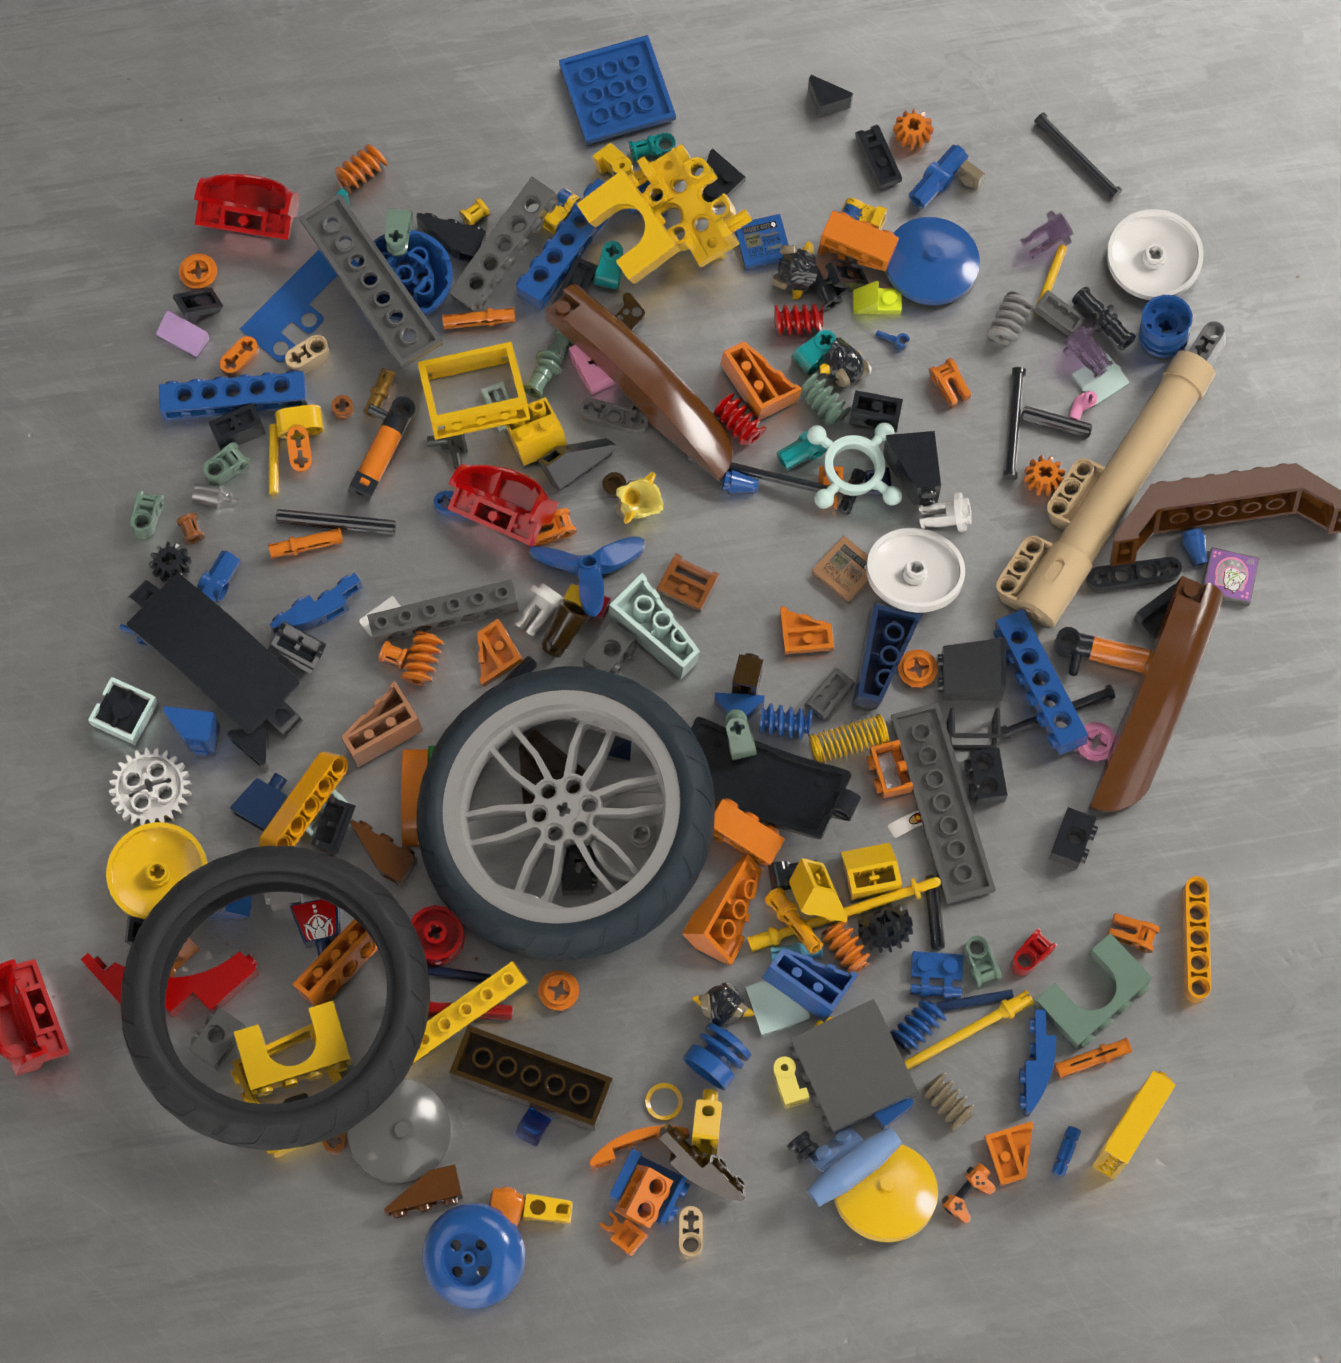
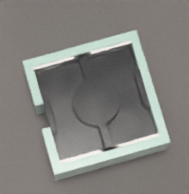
M111 677L102 693L103 701L101 704H96L88 721L91 726L136 746L158 701L155 696Z

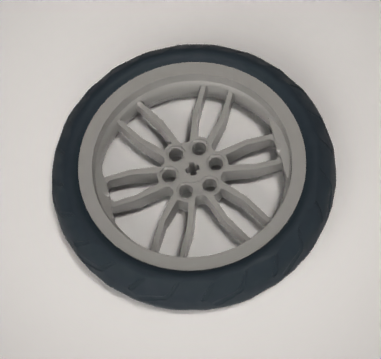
M578 666L554 667L528 672L494 686L465 708L444 731L433 749L422 777L417 802V835L422 859L434 888L447 908L470 931L499 948L532 959L562 961L589 959L612 953L643 938L660 926L683 902L700 875L713 839L715 821L714 787L706 756L686 721L661 697L632 679L604 670ZM566 719L578 723V726L569 746L564 776L561 779L555 780L539 753L523 736L522 732L543 723ZM591 728L605 733L606 735L596 757L583 776L576 774L578 754L586 730ZM615 736L633 741L643 751L655 770V774L651 776L622 780L596 791H589L606 763ZM512 738H518L536 760L544 776V779L538 782L537 785L532 784L518 774L499 754L498 750ZM492 757L497 759L515 782L535 797L534 802L531 804L496 805L469 811L477 779ZM657 784L660 785L662 803L628 809L604 808L603 802L625 792ZM572 785H580L577 793H568ZM554 789L555 795L549 799L544 798V793L547 790ZM588 803H595L596 807L593 811H584ZM566 808H568L569 811H570V813H569V814H566V813H565V815H564V817H563V816L561 815V811H562V810H563V811H566ZM538 813H546V818L543 821H535ZM662 813L661 828L657 842L641 869L631 862L616 843L596 828V824L599 821L633 820ZM501 816L526 817L527 819L526 823L507 832L471 840L469 822ZM578 827H587L585 834L581 836L575 835ZM561 831L562 836L556 841L550 839L552 833ZM536 833H541V836L524 862L515 890L498 885L487 874L475 852L478 849L510 844ZM594 839L613 851L634 874V877L619 890L615 889L596 867L587 849V846ZM570 845L578 846L591 871L609 891V896L590 904L570 908L552 903L562 877L566 851ZM549 848L554 850L552 873L544 896L539 898L525 893L524 891L533 870Z

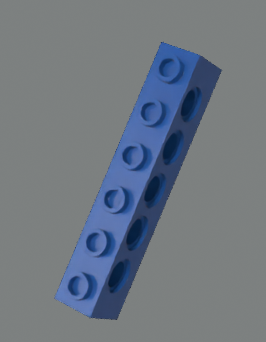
M597 178L593 184L590 183L586 187L582 199L605 182ZM576 201L570 210L569 217L559 223L554 237L548 238L545 242L540 256L533 258L528 272L518 278L516 282L517 296L541 311L566 278L576 257L581 258L610 217L595 228L577 206L578 201ZM582 222L585 223L586 226L577 227L576 224ZM567 240L573 242L571 245L562 244L564 241ZM551 259L559 260V262L555 264L549 263L548 261ZM537 277L546 278L543 282L535 281Z
M289 370L283 374L266 372L260 376L243 374L237 378L220 376L215 377L213 380L204 381L202 379H192L189 382L181 383L178 381H168L165 384H159L160 413L163 420L225 415L253 403L257 412L308 405L305 374L297 370ZM279 387H287V390L282 393L276 392ZM255 389L263 390L262 393L258 395L252 394V392ZM232 391L239 392L235 397L228 396ZM208 393L215 394L211 399L204 398ZM184 395L191 396L187 401H180V398Z
M1019 610L996 620L995 630H993L995 639L1005 638L1006 661L1009 665L1013 664L1018 684L1020 686L1023 685L1027 693H1025L1027 702L1031 707H1035L1038 713L1036 718L1041 728H1046L1049 734L1047 739L1051 748H1056L1058 754L1062 755L1087 744L1088 733L1024 610ZM1019 638L1023 643L1015 644L1011 640ZM1025 659H1030L1034 663L1031 665L1024 664L1022 661ZM1042 680L1045 684L1038 686L1033 681ZM1053 701L1056 705L1048 707L1044 702ZM1063 722L1067 726L1064 728H1059L1055 725V723Z

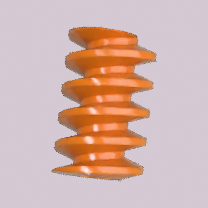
M366 144L364 150L360 149L357 151V156L352 155L350 157V162L344 161L342 167H336L335 173L340 185L351 195V185L358 189V180L365 184L367 181L364 175L367 174L373 178V168L381 172L379 164L382 163L386 167L388 164L384 156L375 147Z
M416 631L417 635L412 640L414 645H411L409 650L411 654L406 659L408 663L403 668L405 672L401 674L400 678L409 684L424 687V682H432V678L427 673H435L436 670L430 664H438L439 661L433 657V654H441L436 645L443 646L444 642L433 634Z
M848 920L846 922H836L821 933V935H825L823 942L825 944L831 943L828 947L830 952L837 951L834 959L837 961L842 960L840 963L841 969L848 968L846 971L848 973L851 971L859 973L870 964L866 962L870 953H860L865 946L864 944L855 945L859 936L850 938L849 935L854 929L853 927L844 928Z

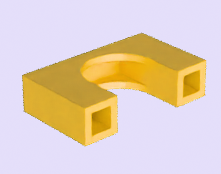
M621 170L578 202L577 206L588 222L595 228L620 210L635 209L640 211L645 221L644 235L635 247L616 260L628 280L636 284L680 251L676 244L679 242V239L672 230L667 231L663 224L666 223V220L659 211H653L650 206L653 202L647 193L643 192L641 194L637 188L640 183L632 173L628 175L624 170Z
M333 1001L308 1008L316 1033V1046L312 1055L306 1061L295 1066H284L270 1058L259 1024L234 1031L249 1088L253 1095L258 1094L259 1097L273 1093L274 1088L281 1086L284 1089L298 1085L300 1080L308 1078V1081L316 1080L323 1077L322 1073L332 1070L333 1073H338L348 1069L347 1065L353 1064Z

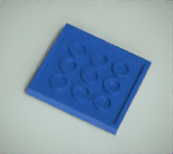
M648 35L559 60V66L586 145L676 120V113Z

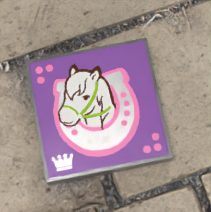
M1211 547L1203 585L1209 582L1223 592L1224 600L1249 606L1260 558Z

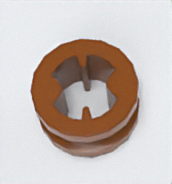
M339 395L333 399L331 407L336 418L344 420L352 416L354 406L350 397ZM341 403L346 405L344 412H340L339 407Z
M343 1133L338 1135V1139H342L341 1144H336L335 1148H331L332 1145L328 1144V1139L323 1141L324 1148L331 1154L341 1153L347 1145L345 1135Z

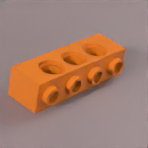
M353 919L292 985L301 997L313 1007L327 1003L378 948L366 930Z

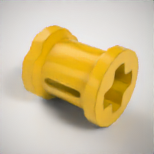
M477 198L475 203L466 210L462 209L459 211L462 220L467 226L474 225L484 216L488 217L491 215L488 207L480 198Z

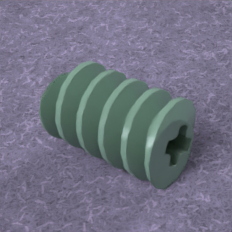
M816 372L803 384L800 396L806 398L805 402L808 405H812L811 409L814 412H818V417L824 419L826 426H831L844 419L851 411V407L843 410L842 407L846 401L841 400L837 402L836 400L840 394L835 393L831 395L830 393L834 387L824 388L828 380L822 379L818 381L821 373Z

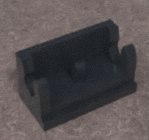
M253 403L208 422L220 451L230 443L236 442L239 446L266 434Z
M282 621L269 644L268 651L312 674L323 654L326 643Z
M333 797L328 798L311 845L337 855L356 805Z

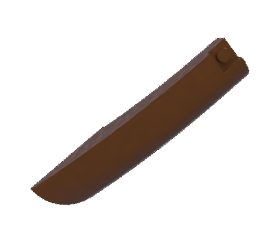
M573 284L565 288L563 296L546 309V321L591 358L635 403L653 427L715 479L720 481L729 470L733 455L731 438L724 426L679 375L626 324L579 285Z
M1181 576L1176 582L1151 652L1126 712L1119 724L1091 800L1090 809L1101 812L1120 811L1136 804L1149 790L1193 685L1225 598L1223 592L1209 582L1203 585L1184 576Z

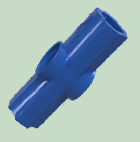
M953 144L937 162L934 161L929 165L921 181L909 193L908 197L915 206L924 209L940 191H945L950 185L955 173L969 157L962 147Z
M222 550L210 571L205 572L200 578L197 588L215 603L217 601L220 602L225 597L229 589V581L239 567L241 560L234 554Z

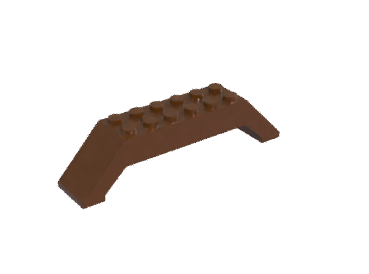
M1281 463L1272 467H1255L1244 471L1233 470L1224 474H1207L1197 478L1185 477L1169 482L1159 481L1149 486L1114 535L1110 565L1119 566L1135 563L1137 553L1154 534L1296 513L1326 529L1328 535L1341 533V490L1297 463Z

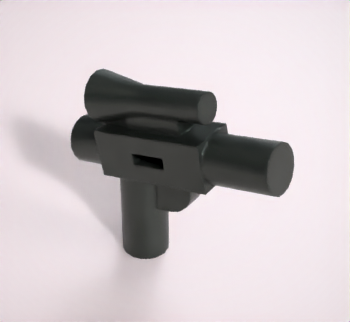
M465 434L435 440L434 436H427L428 446L440 445L444 452H450L454 469L463 464L460 449L463 454L468 453Z

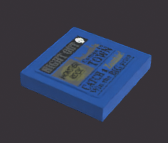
M780 214L754 219L735 231L740 243L739 248L745 270L778 263L783 257L779 252L782 245L789 246Z

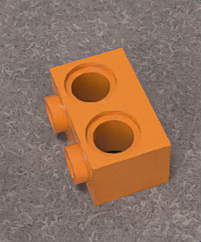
M637 1164L614 1211L639 1226L650 1228L659 1216V1209L663 1201L670 1194V1187L673 1181L650 1167ZM653 1180V1188L650 1191L649 1185ZM641 1204L642 1210L640 1214H638V1207Z

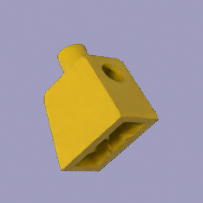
M704 1089L702 1100H696L692 1145H695L701 1153L709 1154L711 1152L717 1155L722 1102L717 1101L718 1091L713 1089Z

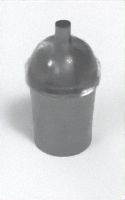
M199 483L194 485L192 502L216 507L221 510V508L229 507L232 502L238 503L239 498L233 497L231 490L224 485L214 486Z

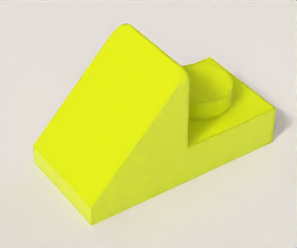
M875 281L853 290V314H901V293L895 288H879V282Z

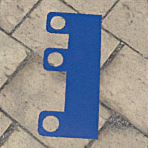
M318 250L240 328L244 334L254 338L257 344L278 362L285 361L286 354H275L273 351L275 343L279 341L286 342L289 350L295 347V344L281 333L291 322L295 323L305 333L310 334L324 321L323 315L314 309L310 303L337 274L321 251ZM353 259L351 264L357 267L358 262ZM306 313H313L317 317V322L312 327H306L302 324V316Z

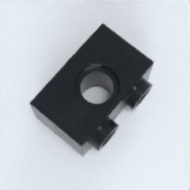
M855 390L849 423L876 428L878 424L886 422L893 426L894 432H897L903 399Z
M1068 807L1048 859L1075 869L1078 868L1080 862L1085 864L1090 849L1086 848L1088 840H1094L1098 829L1094 825L1096 817ZM1071 834L1078 835L1081 843H1072L1068 836Z

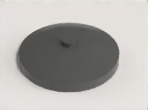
M404 1079L375 1112L347 1131L349 1149L358 1165L372 1177L389 1183L415 1181L420 1179L429 1170L435 1169L446 1154L451 1136L449 1115L441 1099L427 1086L410 1079Z

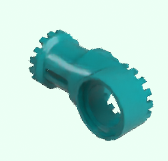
M668 132L650 135L647 139L637 142L628 141L634 162L638 158L649 155L653 157L663 156L671 151L672 148H676V140ZM663 140H669L672 146L667 150H663L659 147V143Z

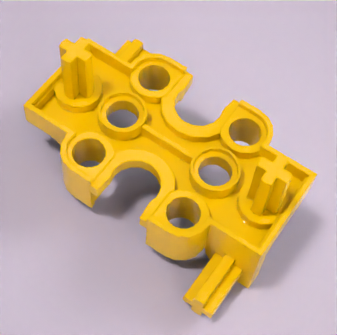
M680 144L655 161L649 162L645 157L637 160L641 169L633 173V175L640 183L639 186L647 181L651 183L645 192L653 202L650 205L653 211H659L661 215L670 209L680 211L681 220L679 224L667 230H672L676 236L681 232H685V236L676 243L680 251L690 249L698 265L702 268L718 257L726 258L725 253L740 244L734 232L753 220L746 209L736 214L735 207L724 193L713 202L704 201L702 196L704 188L718 178L703 158H691L683 144ZM699 168H704L700 175L695 176ZM686 181L685 190L676 192V183ZM663 193L662 199L655 201L656 196ZM726 206L724 213L717 215L718 209ZM700 220H708L709 224L705 230H697V224Z

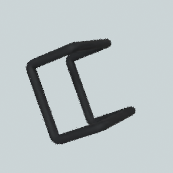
M953 707L950 708L947 718V731L951 744L952 737L992 738V745H952L953 750H982L997 747V738L1001 735L1000 709L998 707L995 708L991 721L992 733H955V709Z

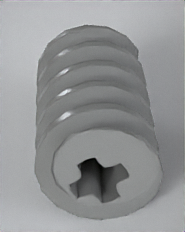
M1007 292L1003 303L999 307V311L996 313V319L992 321V327L988 330L989 337L1002 345H1010V341H1017L1018 335L1016 333H1021L1022 328L1020 325L1026 323L1024 317L1029 316L1030 312L1028 309H1032L1034 304L1017 292Z

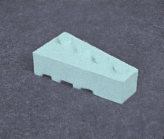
M642 572L609 605L608 618L634 635L636 642L678 678L682 679L697 664L700 651L683 627L679 626L670 609L666 608L660 600L659 594L655 589H652L647 582L648 579Z

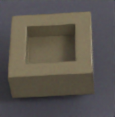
M966 160L960 166L959 178L966 186H972L978 190L983 184L985 173Z

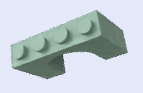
M1111 933L1098 943L1089 954L1111 979L1113 998L1108 1005L1097 1010L1083 1009L1074 1004L1056 983L1052 984L1033 1004L1038 1010H1046V1019L1075 1050L1080 1045L1084 1048L1095 1039L1093 1034L1099 1028L1104 1031L1114 1022L1111 1018L1117 1012L1122 1015L1132 1006L1130 1002L1132 998L1136 995L1141 998L1151 988L1148 984L1153 979L1152 976Z

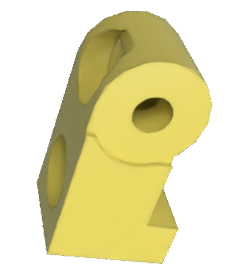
M786 1056L778 1058L774 1062L773 1075L784 1109L809 1102L810 1096L807 1087L799 1089L795 1077L796 1065L794 1061Z

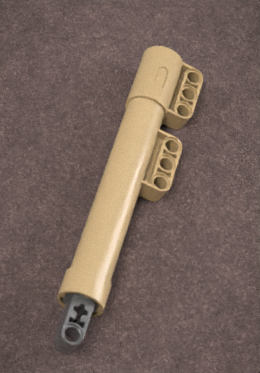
M1217 321L1207 323L1188 351L1180 350L1175 354L1164 371L1161 382L1106 467L1086 458L1075 461L1047 504L1051 524L1063 530V533L1053 544L1038 536H1029L1023 540L996 583L998 596L1003 604L1017 611L1023 609L1027 618L1041 627L1049 629L1055 627L1093 567L1092 563L1196 402L1202 399L1215 379L1216 372L1212 365L1226 344L1223 324ZM1082 472H1089L1087 475H1079ZM1070 491H1076L1073 495L1067 494ZM1058 510L1064 511L1061 514H1055V512ZM1032 549H1039V550H1038L1037 552H1035V553H1030V552H1029V551L1032 550ZM1020 568L1026 569L1024 572L1021 573L1016 572ZM1006 588H1014L1010 592H1003Z

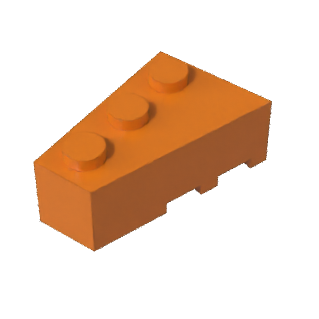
M832 210L821 235L817 254L824 255L827 251L838 254L837 259L845 260L846 257L857 259L859 265L886 271L897 247L899 237H896L888 230H879L869 222L855 220L845 212Z
M745 341L723 352L720 365L749 410L754 413L755 419L762 420L799 401L802 388L785 378L783 372L777 371L769 365L767 359Z
M728 798L715 801L713 833L716 836L715 841L721 844L723 841L736 849L735 852L741 855L749 854L761 866L771 865L785 838L779 835L780 831L773 826L761 824L758 822L759 818L750 812L744 813L738 809L737 803Z

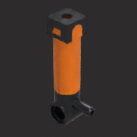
M400 396L392 402L389 411L372 403L369 405L367 412L384 421L358 471H356L347 492L370 502L415 413V404L409 397ZM403 407L408 411V414L400 415L396 408Z
M1064 627L1059 630L1054 641V649L1059 656L1071 657L1068 674L1071 676L1078 675L1081 658L1142 673L1151 649L1080 633L1073 627ZM1068 638L1073 642V645L1066 646L1061 640Z

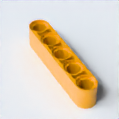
M324 751L317 755L259 839V847L295 846L345 775L348 769V761L344 756Z
M1194 876L1187 881L1182 890L1184 993L1190 1002L1201 1003L1211 991L1209 887L1204 878ZM1189 886H1198L1201 889V894L1194 895L1191 893ZM1190 911H1199L1202 915V919H1193L1190 915ZM1194 934L1200 936L1202 944H1194L1190 936ZM1197 959L1201 961L1203 969L1197 970L1193 968L1191 960ZM1192 985H1200L1204 993L1202 995L1195 994L1192 991Z

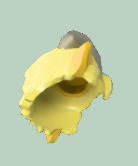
M651 472L644 478L630 480L626 485L617 488L616 495L618 500L615 512L624 520L625 524L630 523L633 518H646L663 511L664 503L662 502L659 488L656 487L657 485L653 483L656 476L654 472Z

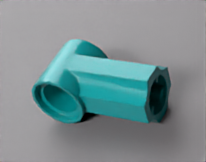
M808 430L803 432L795 442L777 451L776 455L779 462L787 471L808 459H817L827 452V449L821 444L814 445L809 442L807 438Z

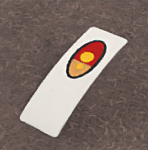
M918 810L888 825L895 838L922 825Z

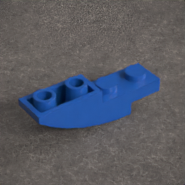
M355 573L351 576L346 575L338 581L337 586L332 590L322 592L316 602L310 595L297 599L292 604V608L285 613L280 612L272 619V623H270L272 632L276 633L282 621L302 631H307L339 617L349 610L346 600L363 588L361 580Z
M1035 1010L1033 1017H1029V1033H1033V1042L1029 1043V1058H1034V1061L1026 1060L1023 1068H1019V1083H1024V1093L1019 1095V1108L1024 1109V1116H1030L1040 1101L1049 1082L1054 1065L1056 1035H1046V1010Z

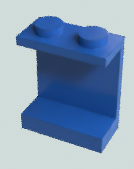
M632 1148L609 1197L611 1200L619 1202L637 1164L654 1169L673 1181L670 1187V1194L663 1201L656 1222L666 1226L668 1220L674 1221L679 1211L676 1204L680 1197L685 1198L691 1184L687 1183L688 1179L685 1176H681L643 1157L641 1152ZM653 1180L649 1185L650 1191L653 1188ZM640 1204L639 1207H638V1213H639V1214H640V1212H641V1210H642V1205H641V1204Z

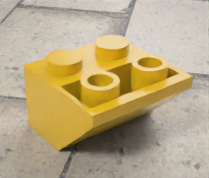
M546 397L528 404L529 420L505 425L513 447L523 466L537 461L557 446L567 445L563 428Z
M890 842L840 852L851 901L880 896L902 888L897 859Z
M801 858L789 880L801 912L810 916L825 917L830 921L846 922L848 917L824 863Z

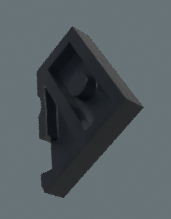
M713 148L710 150L707 163L713 169L718 179L704 188L703 199L706 202H713L722 196L723 193L729 197L746 180V177Z

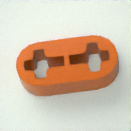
M249 336L240 338L220 359L222 373L227 377H237L257 357L259 353L257 341ZM251 345L252 351L246 350L244 352L243 346L249 347ZM228 362L231 364L235 362L236 367L234 369L232 367L228 368L226 364Z
M292 425L287 431L290 464L294 470L303 472L310 468L312 464L309 433L303 425ZM295 430H299L300 434L305 435L301 437L300 446H297L295 438H291ZM297 450H302L303 458H308V460L304 461L303 466H299V462H294V459L298 458Z

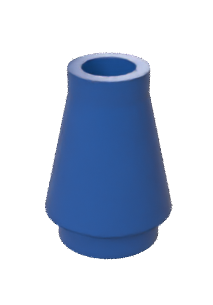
M731 470V472L727 471L723 477L722 490L727 491L728 494L757 493L759 479L749 477L734 470Z
M1201 528L1182 533L1183 539L1181 541L1193 562V566L1207 563L1205 533L1202 534Z

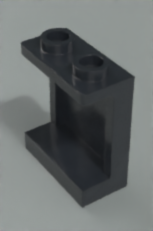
M1173 584L1137 611L1134 617V621L1153 643L1176 584Z

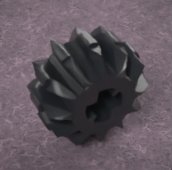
M167 541L165 548L157 545L158 553L151 552L150 556L153 560L149 562V566L154 569L152 572L154 577L160 576V580L163 583L168 578L171 579L175 574L183 576L182 572L190 573L188 565L192 563L191 557L187 556L188 550L186 548L181 549L179 543H175L172 547L170 542ZM169 560H173L172 565H168Z

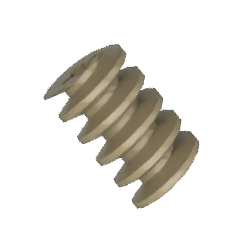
M945 1072L935 1077L921 1091L927 1089L924 1098L930 1099L934 1097L931 1106L937 1107L941 1105L938 1114L948 1113L945 1122L950 1123L954 1121L951 1129L956 1131L973 1117L974 1114H971L974 1105H964L967 1096L957 1097L961 1089H950L954 1081L951 1080L945 1083L944 1079L947 1076Z

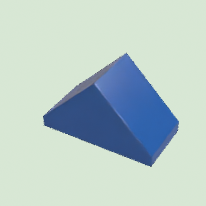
M715 692L714 704L725 716L729 711L739 709L746 714L747 720H749L763 708L765 696ZM738 721L734 722L735 726H740Z
M904 1099L871 1115V1117L883 1131L911 1110L914 1099Z

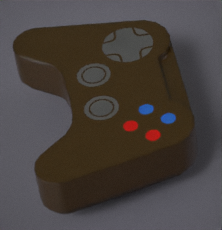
M625 293L623 295L624 306L615 316L634 331L645 319V310L631 293Z

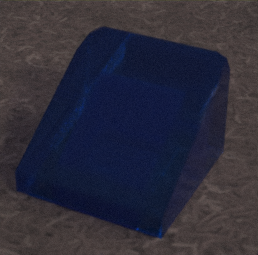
M529 1107L517 1126L515 1136L537 1147L552 1119Z

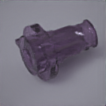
M1051 210L1046 213L1049 221L1033 230L1026 238L1020 239L1022 246L1025 247L1047 233L1049 239L1029 251L1028 255L1031 259H1034L1035 255L1045 252L1060 241L1066 246L1072 243L1070 236L1074 233L1060 212L1055 214Z
M1081 326L1064 341L1066 346L1063 352L1067 357L1075 354L1082 364L1093 372L1094 378L1097 379L1108 371L1106 368L1112 366L1114 362L1107 358L1103 349L1093 339L1096 334L1093 327L1085 328V326Z

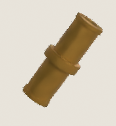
M381 368L375 386H372L370 389L371 395L363 410V413L370 417L373 415L367 412L371 403L381 408L384 399H388V390L396 376L393 371Z

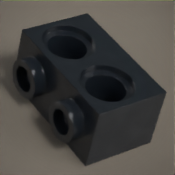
M999 747L969 751L967 760H964L966 775L970 774L972 783L968 784L970 798H975L976 806L1005 802L1008 794ZM981 760L986 761L989 764V768L980 769L976 763ZM988 784L992 786L994 791L992 793H985L981 790V786Z

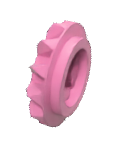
M1091 722L1084 725L1088 733L1087 744L1078 747L1079 753L1088 760L1099 762L1106 759L1115 739L1114 732L1109 726L1100 722ZM1099 733V742L1103 745H1098L1094 750H1091L1092 742L1089 739L1094 740Z

